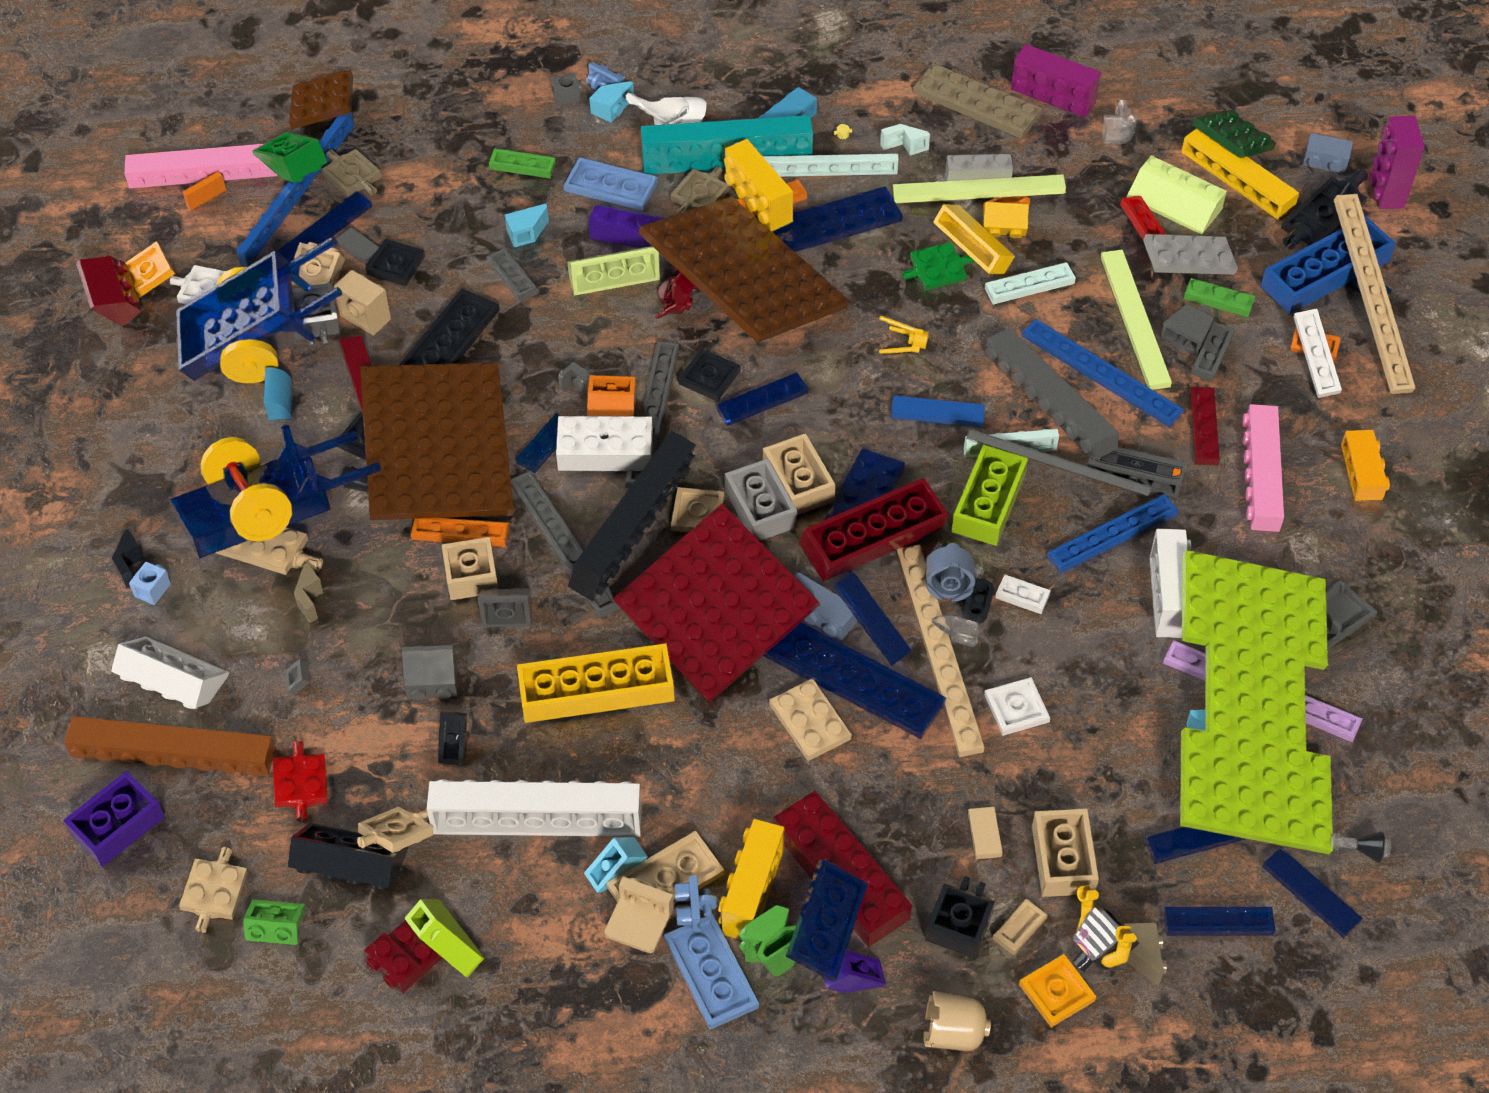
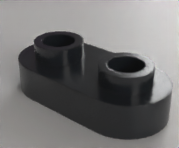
M986 579L975 580L974 590L966 598L963 614L968 622L980 624L987 619L994 594V587L990 581Z

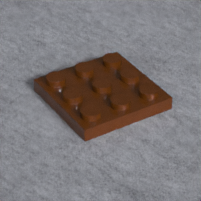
M351 70L339 71L333 75L318 77L315 80L300 82L294 85L292 88L289 117L291 128L295 129L351 113L353 74Z

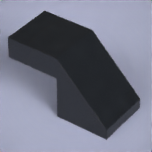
M127 529L122 534L112 556V561L125 587L129 588V582L133 579V576L128 567L143 560V556L137 542L129 529Z

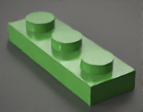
M495 148L489 161V169L550 179L556 165L555 157Z
M1191 278L1184 299L1249 317L1255 296Z

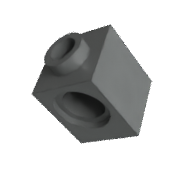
M575 72L551 77L552 94L556 106L580 102V93L583 92L581 80L577 81Z

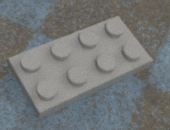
M1146 234L1143 241L1154 272L1235 275L1238 270L1226 237Z

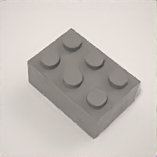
M769 459L725 473V492L743 525L759 541L797 528V510Z

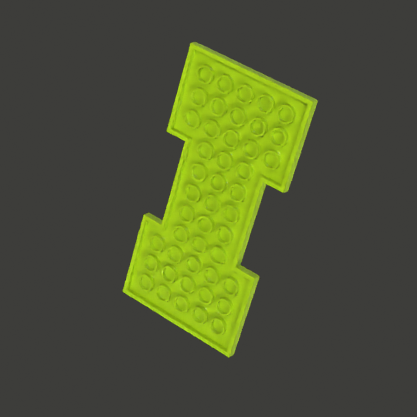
M1186 550L1183 553L1182 641L1206 646L1205 731L1187 727L1181 731L1180 826L1329 855L1333 851L1331 756L1306 751L1305 666L1321 670L1328 666L1326 580Z

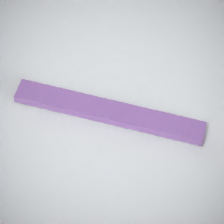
M1173 640L1163 663L1206 681V653ZM1305 695L1306 723L1353 743L1362 718Z

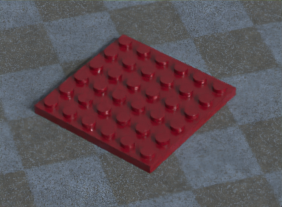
M723 503L613 598L615 604L654 645H667L669 661L708 703L712 702L820 606L819 601Z

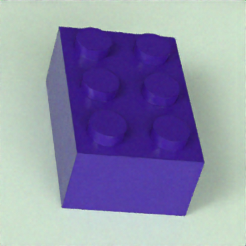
M125 771L66 817L63 822L74 840L101 867H104L163 820L165 816L159 802Z

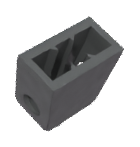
M1191 305L1183 306L1164 322L1161 338L1198 357L1213 325L1214 319L1210 316L1211 309L1207 305H1200L1198 309Z

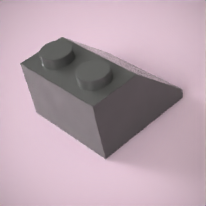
M491 588L480 591L478 605L482 628L531 627L532 597L530 589Z
M453 645L402 647L404 687L407 699L420 701L428 698L448 699L450 697H457L458 669Z

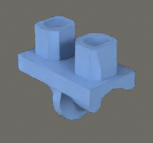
M594 62L589 63V74L586 82L591 84L593 90L597 91L604 85L624 82L625 77L622 74L611 72L605 65H598Z
M697 875L689 876V882L675 884L676 902L691 901V907L676 908L677 925H692L693 932L701 931L700 910H704V916H711L712 909L719 905L718 897L710 895V889H703L702 896L699 897Z

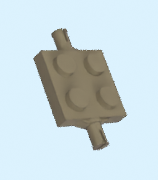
M333 149L327 152V157L332 162L321 169L322 174L347 198L362 189L366 190L371 196L377 192L372 183L382 178L381 171L357 149L341 156Z
M716 166L711 173H702L695 169L691 170L670 195L672 202L682 206L677 211V214L723 199L729 191V185L718 179L720 174L723 173L721 167L718 168Z

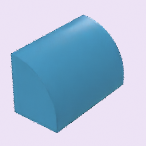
M265 367L264 405L268 420L292 419L293 382L291 377L283 370Z

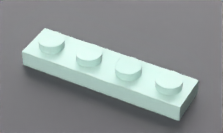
M1066 262L985 283V291L992 304H997L1075 284V276Z
M1058 429L990 434V436L1040 452L1057 451L1059 440ZM965 436V458L978 457L983 444L967 440V436Z

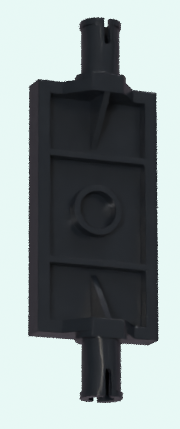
M1358 168L1350 177L1342 180L1330 177L1283 221L1281 229L1289 233L1283 238V245L1287 247L1292 243L1288 249H1293L1300 241H1303L1310 246L1335 233L1341 227L1334 203L1335 197L1337 195L1358 194L1362 207L1366 203L1367 197L1360 193L1358 187L1368 178L1367 172L1364 170L1359 174L1362 169Z

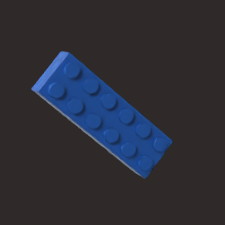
M1365 216L1364 218L1380 267L1390 261L1396 243ZM1340 229L1265 269L1261 288L1289 315L1357 279L1343 230Z

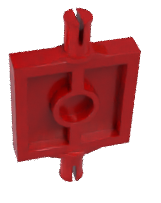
M296 741L293 743L294 755L273 758L275 808H296V821L301 822L302 813L303 822L308 819L307 807L314 804L327 803L325 754L304 755V743L299 741L298 750Z

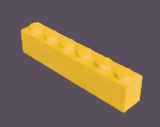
M1195 129L1184 138L1182 147L1184 155L1277 220H1280L1296 207L1299 192L1250 158H1239L1199 129Z

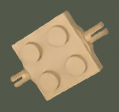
M396 807L358 823V833L363 836L357 839V843L361 848L377 843L393 853L433 836V826L425 822L429 820L427 809L420 813H411Z
M226 847L221 848L218 861L196 858L194 860L179 907L182 911L193 912L199 916L195 930L198 932L202 931V933H205L207 931L210 919L224 918L233 920L248 872L247 868L233 866L228 863L232 853L230 848H227V850Z

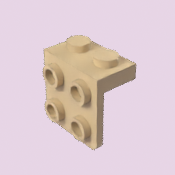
M622 877L619 884L620 899L606 926L605 936L608 939L638 950L653 953L673 912V894L662 887L654 888L648 886L637 878L629 879Z

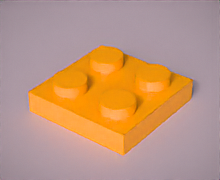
M157 241L125 262L129 267V274L134 282L136 295L139 298L175 274L162 247Z
M1065 954L1022 978L1019 982V986L1051 1028L1095 1002L1097 997Z

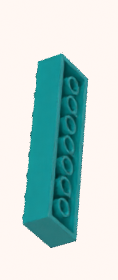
M810 115L641 126L645 174L691 172L692 169L709 171L713 170L716 166L725 170V148L745 139H748L762 156L812 155L813 130Z

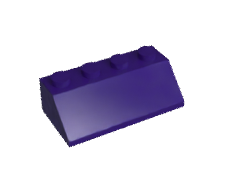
M595 205L588 220L590 238L636 248L651 247L652 245L638 233L640 226L666 217L605 205Z

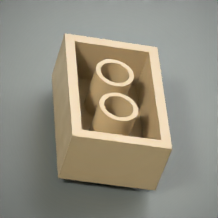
M806 433L763 448V460L769 459L793 502L797 515L835 502V483Z
M1088 810L1035 811L1032 831L1042 897L1077 895L1078 888L1086 885L1090 886V890H1096L1099 878Z

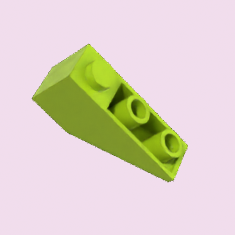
M420 899L405 917V920L417 936L465 977H469L484 960V956L439 899Z

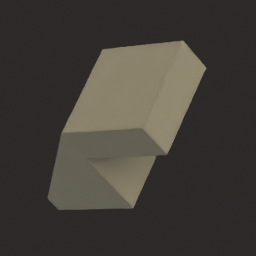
M306 563L303 565L294 595L298 608L308 622L311 623L318 619L311 599L322 594L323 589L319 577L311 566Z

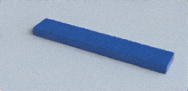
M1163 494L1048 551L1047 557L1061 574L1178 515L1179 510Z

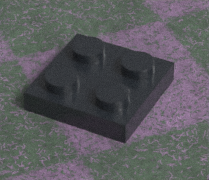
M384 239L365 268L366 275L407 286L423 261L425 252L422 249Z
M701 348L679 377V385L718 402L740 373L741 365Z

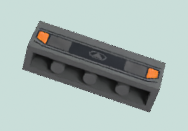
M1118 447V449L1096 460L1090 456L1087 467L1150 486V492L1178 498L1187 462Z

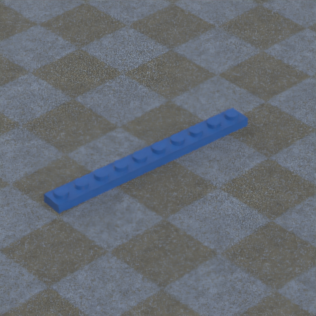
M352 111L351 113L336 117L334 123L325 131L324 136L319 141L327 162L330 159L327 157V152L331 149L336 151L354 127ZM321 169L314 173H308L302 181L296 183L289 181L287 185L283 186L278 197L272 201L265 214L261 215L259 222L249 231L243 243L239 244L237 255L241 266L249 267L320 173Z

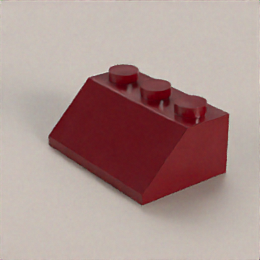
M112 256L79 259L76 262L90 309L122 327L142 312L139 297L134 289V282L129 274V267L124 261H119Z

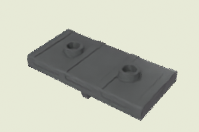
M1342 580L1326 589L1327 650L1377 616V611L1351 590Z

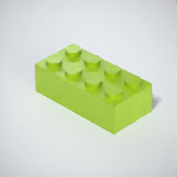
M983 445L954 513L952 532L997 546L1025 478L1028 458Z

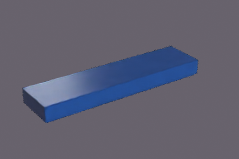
M893 396L891 418L983 428L985 405Z

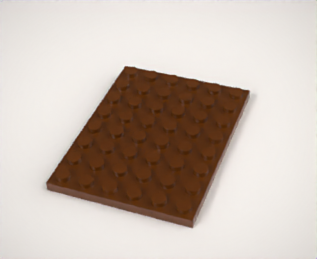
M732 196L640 226L638 233L757 343L848 307L850 302L827 279L815 271L810 264L806 263L781 238L777 237Z
M498 363L360 366L370 520L514 514Z

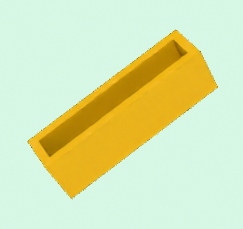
M943 204L933 223L987 273L1005 274L1015 256L960 205Z

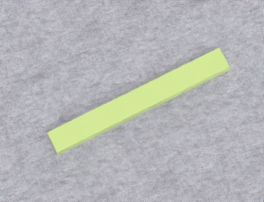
M1064 175L893 184L894 203L1066 193Z
M1123 250L1101 252V261L1147 387L1152 390L1171 387L1172 381Z

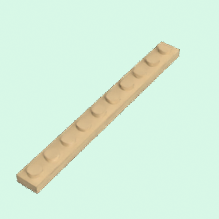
M1358 194L1337 195L1334 203L1390 393H1412L1415 390V384Z
M920 545L899 548L896 550V556L958 755L963 757L984 753V744L938 600L927 589L926 562Z

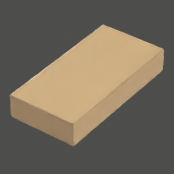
M995 808L968 809L976 859L1002 857L1003 852Z
M1025 899L993 934L992 939L1014 955L1047 919V914L1028 899Z

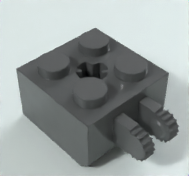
M332 283L287 289L295 340L307 338L309 346H312L315 342L314 337H321V341L325 344L328 343L327 335L340 333L337 304Z

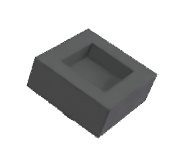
M298 659L285 671L287 692L297 694L310 683L308 661Z

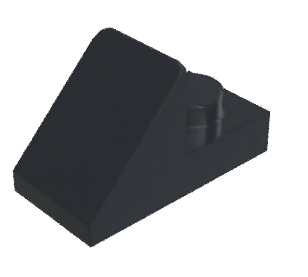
M446 711L440 713L438 763L464 765L469 741V733L466 732L467 713Z

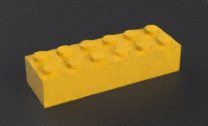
M666 644L517 665L525 723L674 702V684Z

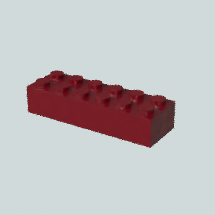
M922 478L805 528L798 544L824 582L942 530L949 514L925 478Z
M816 791L811 792L773 817V824L784 827L785 848L868 948L910 920L912 904Z

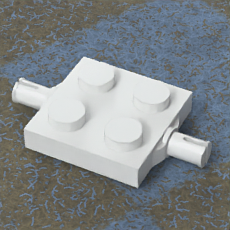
M194 265L190 273L184 278L172 275L170 277V284L181 286V290L177 295L178 303L220 311L223 304L217 298L216 283L218 278L226 271Z

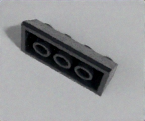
M308 823L291 837L288 867L294 868L297 872L303 874L318 873L323 878H342L351 884L366 883L371 884L375 889L382 890L389 888L397 881L408 846L393 853L377 843L361 848L357 843V839L363 835L358 832Z

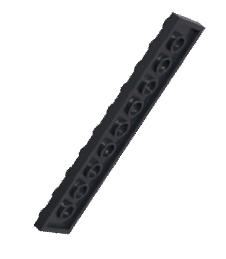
M461 288L399 365L457 364L500 311L499 304ZM360 411L336 440V445L338 448L366 460L364 422Z

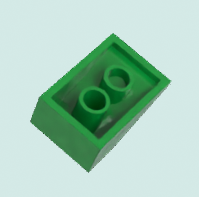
M289 132L281 134L252 151L255 157L280 178L293 183L302 181L305 175L319 171L321 166L327 163L318 139Z

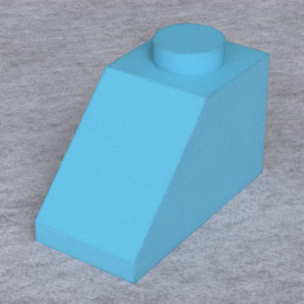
M614 837L584 874L596 892L602 893L608 889L606 882L643 862L648 856L634 837Z

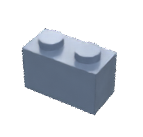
M1311 133L1303 165L1345 174L1353 141Z

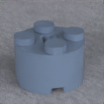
M950 543L946 547H941L928 555L926 558V583L929 593L942 601L943 598H949L951 602L960 601L970 596L975 585V561L973 556L967 550L960 548V545L956 543Z

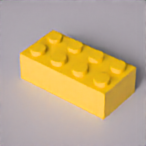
M745 139L725 148V181L735 189L737 196L746 202L749 210L754 212L758 216L759 221L766 225L770 231L792 223V189L751 142Z
M757 819L753 820L751 828L746 827L742 841L745 845L743 851L738 850L735 859V866L737 868L735 874L730 873L727 882L728 895L727 897L722 896L718 910L721 912L719 924H722L723 935L742 940L739 934L745 925L763 914L784 853V827Z

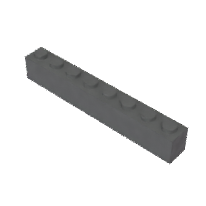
M1010 328L987 338L986 355L989 360L994 361L1000 367V370L1007 374L1014 384L1026 393L1029 399L1035 401L1040 409L1047 413L1054 423L1067 433L1070 439L1081 446L1086 454L1088 453L1096 460L1118 449L1119 432Z

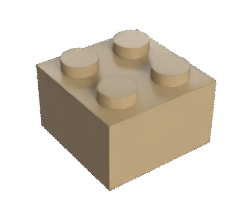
M351 270L334 285L341 317L373 336L391 320L386 290L380 284H375L368 280L366 276Z
M490 537L442 544L450 600L478 596L481 590L498 588Z

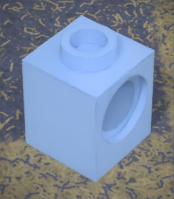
M145 562L129 584L134 597L155 606L171 585V582L164 567Z

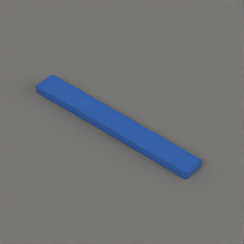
M1035 319L1022 332L1023 338L1169 428L1183 414L1184 409L1041 321Z

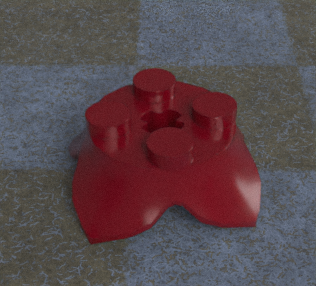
M676 267L673 272L677 273V276L669 277L657 289L659 300L664 309L658 315H655L657 319L670 314H681L685 310H689L692 305L693 298L690 296L692 290L696 289V286Z

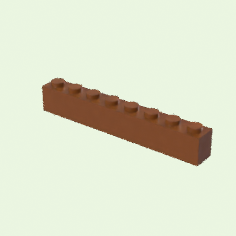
M72 716L64 740L69 755L79 759L90 757L102 761L120 760L129 764L140 762L152 766L170 765L180 769L191 767L202 771H209L210 769L221 770L230 774L241 772L252 776H259L260 774L269 775L276 750L272 736L74 716Z

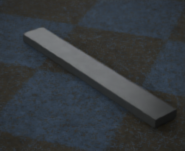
M657 341L640 415V417H652V456L657 451L680 343ZM628 470L625 481L626 488L631 487L641 471Z
M972 429L969 430L966 438L973 442L1027 457L1030 460L1145 497L1149 495L1151 489L1150 486Z
M531 471L511 479V487L571 576L575 562L584 550ZM608 586L602 596L597 594L593 601L585 597L598 618H602L620 609L613 601L615 596Z

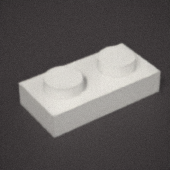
M1004 575L996 592V599L1042 614L1051 590Z

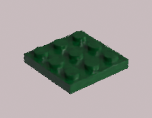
M1233 110L1196 117L1192 124L1239 158L1271 151L1277 144L1271 139L1269 134L1260 132L1254 128L1255 125L1253 123L1244 121Z

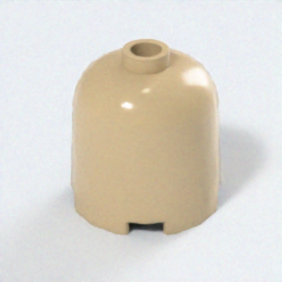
M933 991V995H930L925 1019L930 1020L929 1032L924 1031L925 1047L972 1051L981 1045L984 1036H989L991 1020L986 1019V1011L978 1000Z

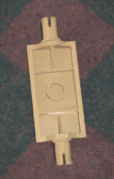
M220 508L210 524L191 518L186 527L187 533L202 536L198 541L199 548L286 575L290 568H303V565L306 563L311 566L315 573H318L319 569L322 568V558L304 554L303 548L308 541L306 533L285 528L279 535L270 540L260 542L246 540L237 533L232 525L230 510Z

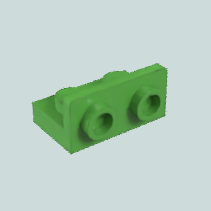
M252 899L243 919L245 940L297 945L299 941L298 929L305 915V904Z

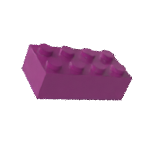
M1025 44L1015 58L1011 90L1086 118L1096 104L1101 72Z
M1416 116L1389 117L1387 126L1383 128V139L1378 144V155L1373 160L1374 168L1369 173V185L1373 187V199L1377 201L1379 209L1405 208L1425 148Z

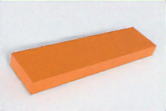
M451 518L414 519L411 539L455 543L490 537L491 546L506 547L509 523Z

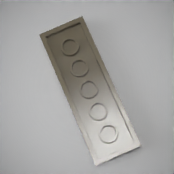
M935 63L930 66L913 87V93L1020 139H1023L1042 114L1041 107Z

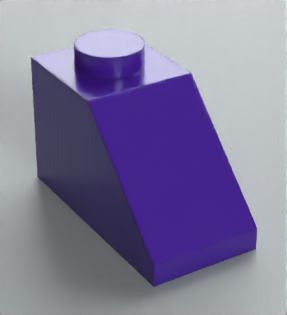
M843 950L821 963L823 980L827 989L848 993L886 985L879 959Z

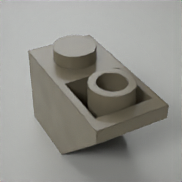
M1124 924L1123 926L1131 927L1130 933H1134L1139 942V945L1130 952L1127 963L1153 984H1160L1163 974L1167 972V963L1165 957L1161 958L1160 949H1163L1162 933H1158L1157 924Z

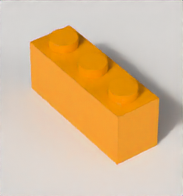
M1374 430L1346 431L1341 448L1354 500H1383L1386 490H1389L1390 481L1389 477L1385 476L1384 458L1380 457L1379 439H1376Z

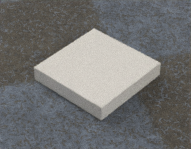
M1032 677L985 690L984 696L1002 736L1050 722V716Z

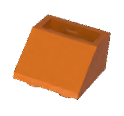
M590 375L587 416L635 417L636 377Z

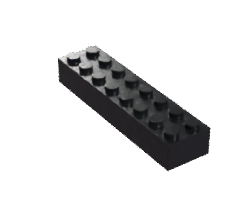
M671 430L575 562L568 584L569 588L591 601L595 599L597 594L602 596L609 584L607 583L609 578H615L621 567L619 564L622 560L627 561L633 551L631 548L634 543L636 545L640 543L645 534L643 532L644 529L652 526L656 519L655 514L657 511L662 512L668 502L667 497L669 494L673 496L677 487H679V480H684L691 469L689 466L696 456L693 454L696 444Z

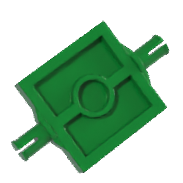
M952 242L910 252L913 269L902 271V278L906 280L916 277L922 283L924 290L927 291L966 281L967 275L963 265L974 263V260L969 255L960 257L956 253Z

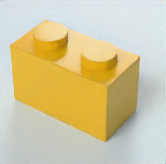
M985 202L983 227L994 237L1009 235L1011 238H1021L1026 236L1029 204Z

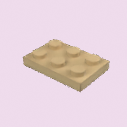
M813 678L769 700V705L807 761L851 740L852 734Z

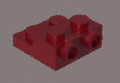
M406 920L389 935L384 932L364 950L366 955L365 963L374 972L380 971L384 975L383 980L391 989L396 987L402 993L406 992L443 958L417 936Z

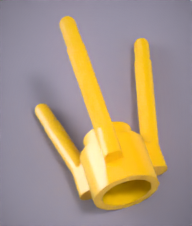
M884 316L879 317L880 320L894 325L889 327L891 331L909 335L908 344L912 345V347L880 349V354L919 353L920 349L926 348L928 331L914 328Z

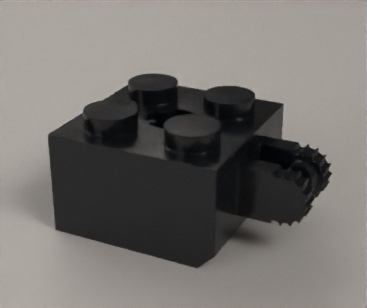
M964 876L960 888L945 883L942 886L927 925L925 941L976 959L993 915L995 901L982 897L986 887L984 882L979 883L976 888V894L967 892L970 886V878Z

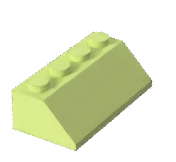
M1150 156L1140 168L1127 197L1142 196L1151 211L1202 235L1223 209L1227 191L1154 156Z
M651 246L568 261L569 279L574 296L660 280L659 252Z

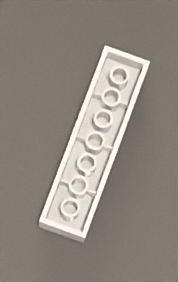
M449 780L429 782L427 813L430 825L433 826V834L640 837L642 807L640 784L628 781L622 783H607L604 781L595 783H581L579 781L555 783L553 781H543L538 783L524 780L517 782H502L500 780H492L490 782H477L474 780H465L464 782H451Z

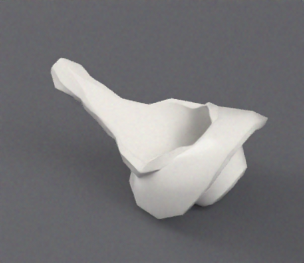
M633 93L626 94L627 102L638 106L645 113L652 115L655 125L702 122L705 116L707 103L703 98L672 97L649 102L637 97Z

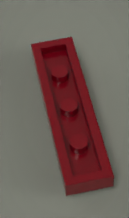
M1191 387L1190 399L1195 464L1218 466L1220 455L1215 388Z

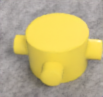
M840 124L837 130L834 131V135H837L840 139H846L849 137V133H852V128L849 129L848 125Z

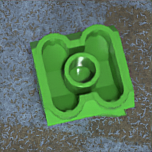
M776 905L745 925L739 934L743 940L739 948L745 955V962H762L767 970L777 977L794 966L806 938V930L800 925L789 926V909Z

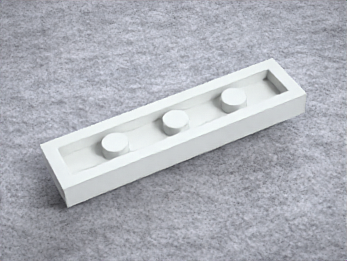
M1313 309L1295 313L1294 320L1317 397L1321 398L1340 394L1342 389L1318 310Z

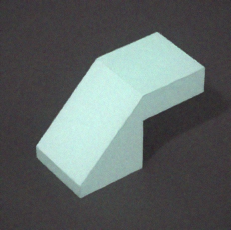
M903 124L881 129L880 145L883 150L903 145L909 155L929 150L930 134L927 131Z

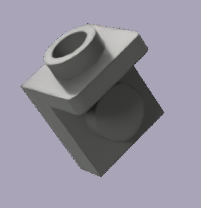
M572 362L559 373V388L565 391L573 384L576 389L588 394L589 377L593 374Z

